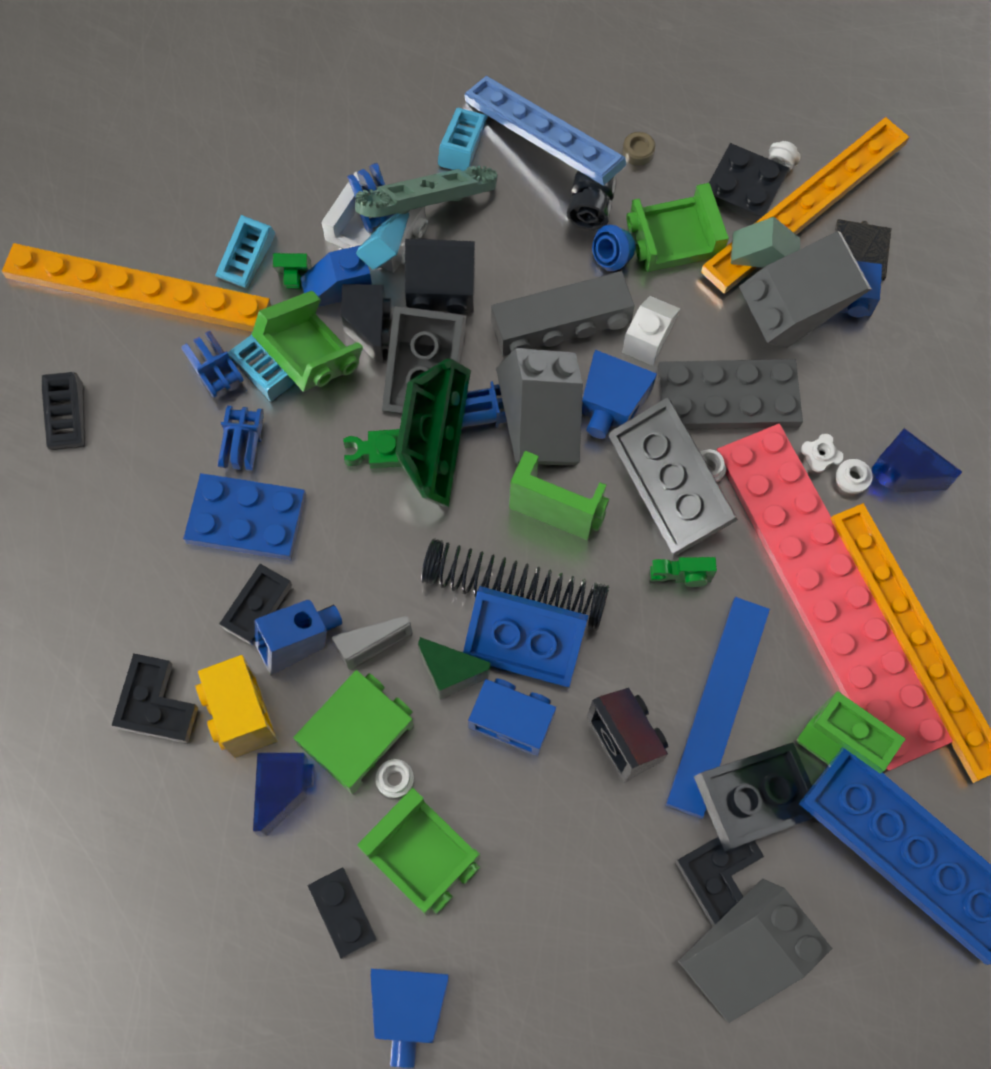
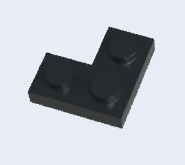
M133 653L111 726L119 730L188 744L198 707L196 704L163 698L173 665L169 660Z
M716 837L676 860L675 863L713 927L743 898L732 875L760 860L764 855L755 841L724 851L719 837Z

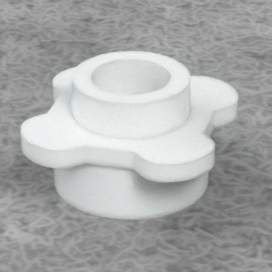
M821 434L819 439L813 442L806 441L801 447V452L805 455L807 464L815 472H823L832 464L838 465L843 460V453L836 449L833 444V437L829 434ZM819 451H824L825 455H820Z

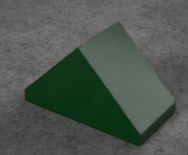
M420 637L418 641L419 654L440 700L489 678L491 672L490 662Z

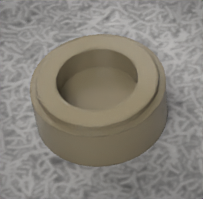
M634 132L625 138L622 154L628 163L641 166L653 159L655 141L649 134Z

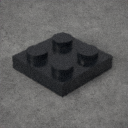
M730 143L709 181L717 206L757 222L768 213L788 174L789 167Z

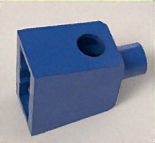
M595 350L582 399V414L591 418L586 431L593 437L604 439L610 426L617 428L634 418L652 393L657 373Z
M305 600L255 619V646L270 675H274L322 650L325 647L327 631L343 624L341 615L334 604L317 611L311 600Z
M371 968L375 1039L392 1040L391 1067L415 1068L417 1042L434 1043L449 984V975Z

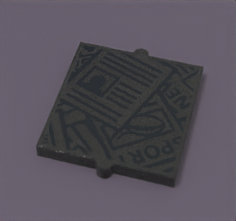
M837 219L835 232H841L856 261L882 264L881 280L885 281L892 228L870 225L867 221L859 223Z

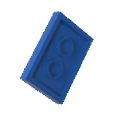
M200 473L183 539L186 544L291 561L306 492L304 489Z
M480 586L476 594L463 653L490 662L492 667L569 688L589 615Z

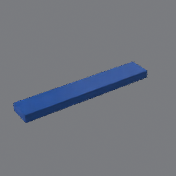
M738 597L733 599L665 806L700 819L704 817L706 805L694 776L719 767L770 611L769 608Z

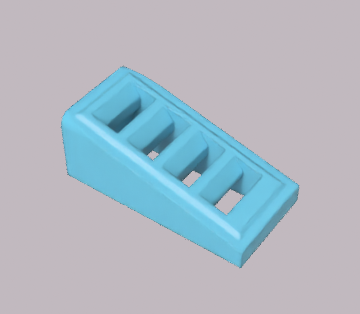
M456 108L439 146L438 165L440 167L451 170L460 169L461 171L471 167L487 121V115ZM459 123L465 124V125H469V126H474L475 128H471V127H467V126H464V125H460Z
M409 212L406 214L396 213L390 217L358 248L357 256L372 270L379 268L397 255L409 218Z
M241 215L215 276L247 289L276 233L273 228ZM250 233L258 236L259 239L256 242L246 237ZM245 244L254 248L253 253H250L240 248ZM239 255L249 259V262L246 265L234 259ZM230 266L245 271L243 276L228 272Z
M252 334L228 352L230 359L270 402L295 384ZM252 346L257 348L245 358L240 356ZM260 354L264 356L252 366L248 364ZM268 362L271 363V365L267 367L265 370H263L261 373L257 372L261 367H263ZM275 370L279 372L270 380H265V378L272 374Z

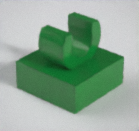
M273 253V268L277 273H284L283 282L287 289H300V273H306L311 269V259L306 253Z

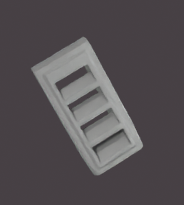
M403 616L333 636L332 640L348 669L352 670L412 634V627L408 617Z

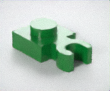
M399 429L368 431L367 441H362L355 436L343 438L345 448L353 447L357 449V452L353 455H344L345 465L356 466L362 463L363 460H369L370 469L402 467L396 455Z
M679 557L678 561L655 559L652 560V566H650L651 581L675 580V583H685L688 587L705 586L707 582L712 581L717 572L716 557Z

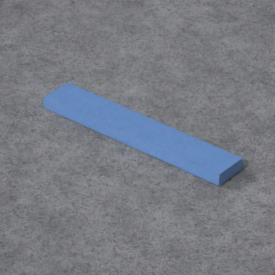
M485 76L464 94L465 101L469 105L603 186L626 166V158L488 76Z

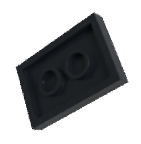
M793 742L701 772L694 776L724 851L815 819V817L799 805L812 787V784Z

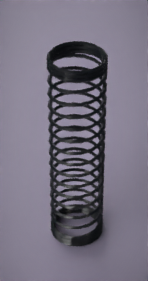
M432 539L425 555L421 582L433 585L439 577V585L441 588H444L450 580L452 591H456L462 582V592L464 595L470 591L474 583L473 594L476 598L483 551L479 554L473 576L465 590L472 548L468 550L463 570L454 587L456 565L461 546H457L453 564L443 584L444 565L450 543H446L443 552V540ZM494 554L491 555L481 584L482 587L489 588L495 558ZM505 557L502 559L492 588L493 590H496V587L497 591L501 590L506 563ZM517 560L513 563L503 591L504 593L508 591V594H512L518 564ZM528 563L525 564L515 596H518L520 592V597H524L529 569ZM539 566L536 568L526 599H529L532 593L531 600L535 601L540 575ZM551 569L547 572L537 602H541L544 594L543 603L547 604L552 576ZM562 572L558 576L548 605H552L556 595L555 606L558 607L563 582ZM571 576L560 608L564 607L568 596L566 609L570 610L575 583L574 576ZM585 579L582 580L571 611H575L580 597L578 613L582 612L587 582ZM594 582L582 612V614H586L592 598L588 628L595 629L596 631L599 629L610 588L609 585H602V583L598 586L597 582Z

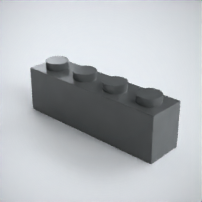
M620 271L491 305V323L502 356H506L515 348L532 349L544 345L552 347L566 339L574 337L586 338L597 331L608 328L612 330L620 329L631 323L635 305L623 273Z

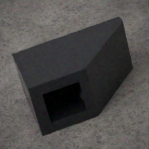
M342 284L341 319L344 332L355 342H359L363 346V350L376 362H383L384 349H389L390 328H385V319H391V298H385L384 285Z

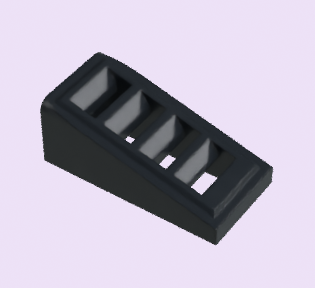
M75 372L42 375V399L47 448L59 449L84 446L83 382ZM71 401V404L56 405V402ZM72 415L71 419L56 420L57 416ZM73 428L74 432L56 434V430Z

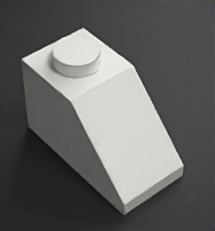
M649 296L640 305L626 332L622 353L653 366L681 309Z

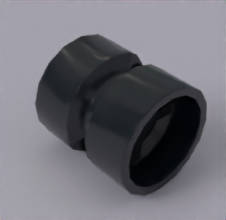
M577 170L566 212L569 221L577 227L590 230L600 229L607 225L612 208L611 202L617 185L616 177L614 176L603 186Z

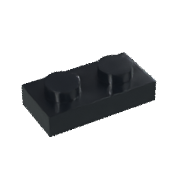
M259 564L220 621V627L253 646L255 643V619L276 611L292 587L291 581L266 566Z
M343 867L307 885L340 959H344L378 941Z

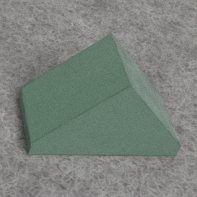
M775 217L752 224L733 232L731 264L764 268L800 250V238Z

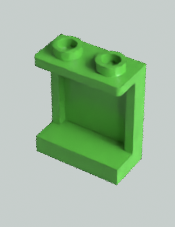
M710 183L697 185L694 197L642 207L639 198L632 200L630 213L626 214L629 232H634L637 239L635 244L638 260L644 261L647 272L711 259L724 249L728 243L729 237Z
M313 291L259 310L252 336L303 392L315 386L322 387L331 379L342 374H351L358 367L359 358L363 350V346L359 342L346 347L316 315L321 299Z
M525 451L510 482L509 509L588 541L592 530L599 532L606 516V508L610 500L604 497L607 485L599 482L593 498L588 499L537 478L539 456Z
M357 670L293 737L299 747L352 795L363 784L361 779L406 730L409 732L414 727L413 719L410 717L413 711L399 698L396 697L392 701L382 693L385 687L372 674L368 673L364 677Z
M838 691L814 713L797 738L798 744L828 765L843 747L878 773L885 771L905 741L903 736Z
M414 788L357 844L358 848L426 916L431 910L438 914L453 898L449 891L459 880L465 885L481 868L476 863L480 859V853L475 848L472 849L425 803L424 798Z

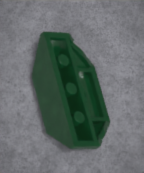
M453 359L443 360L407 383L396 447L397 458L421 497L442 507H449L471 374L470 369Z

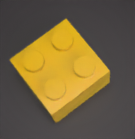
M243 655L198 670L201 683L195 685L202 706H206L209 714L213 717V719L207 721V725L214 743L218 742L221 750L227 749L236 758L278 742L255 673Z

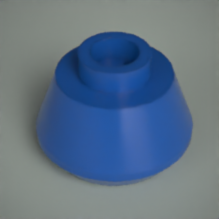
M616 225L601 227L597 231L592 244L595 260L607 271H617L623 268L633 258L636 250L632 234Z

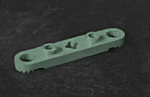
M477 165V168L475 166L467 167L464 171L455 169L379 186L375 191L369 189V192L367 190L359 191L355 198V211L360 215L376 218L395 213L406 214L412 209L446 201H460L463 197L494 190L497 185L498 175L490 167L486 169L487 166H483V169H481V166Z

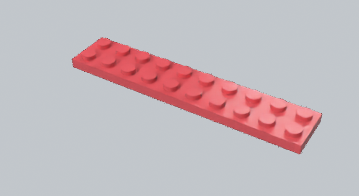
M780 423L717 448L716 451L724 459L726 466L725 474L841 694L905 738V741L883 773H887L951 744L953 740L834 527L827 508Z

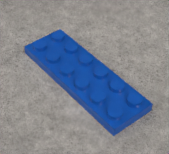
M842 747L799 805L985 965H990L991 864L884 773H878Z

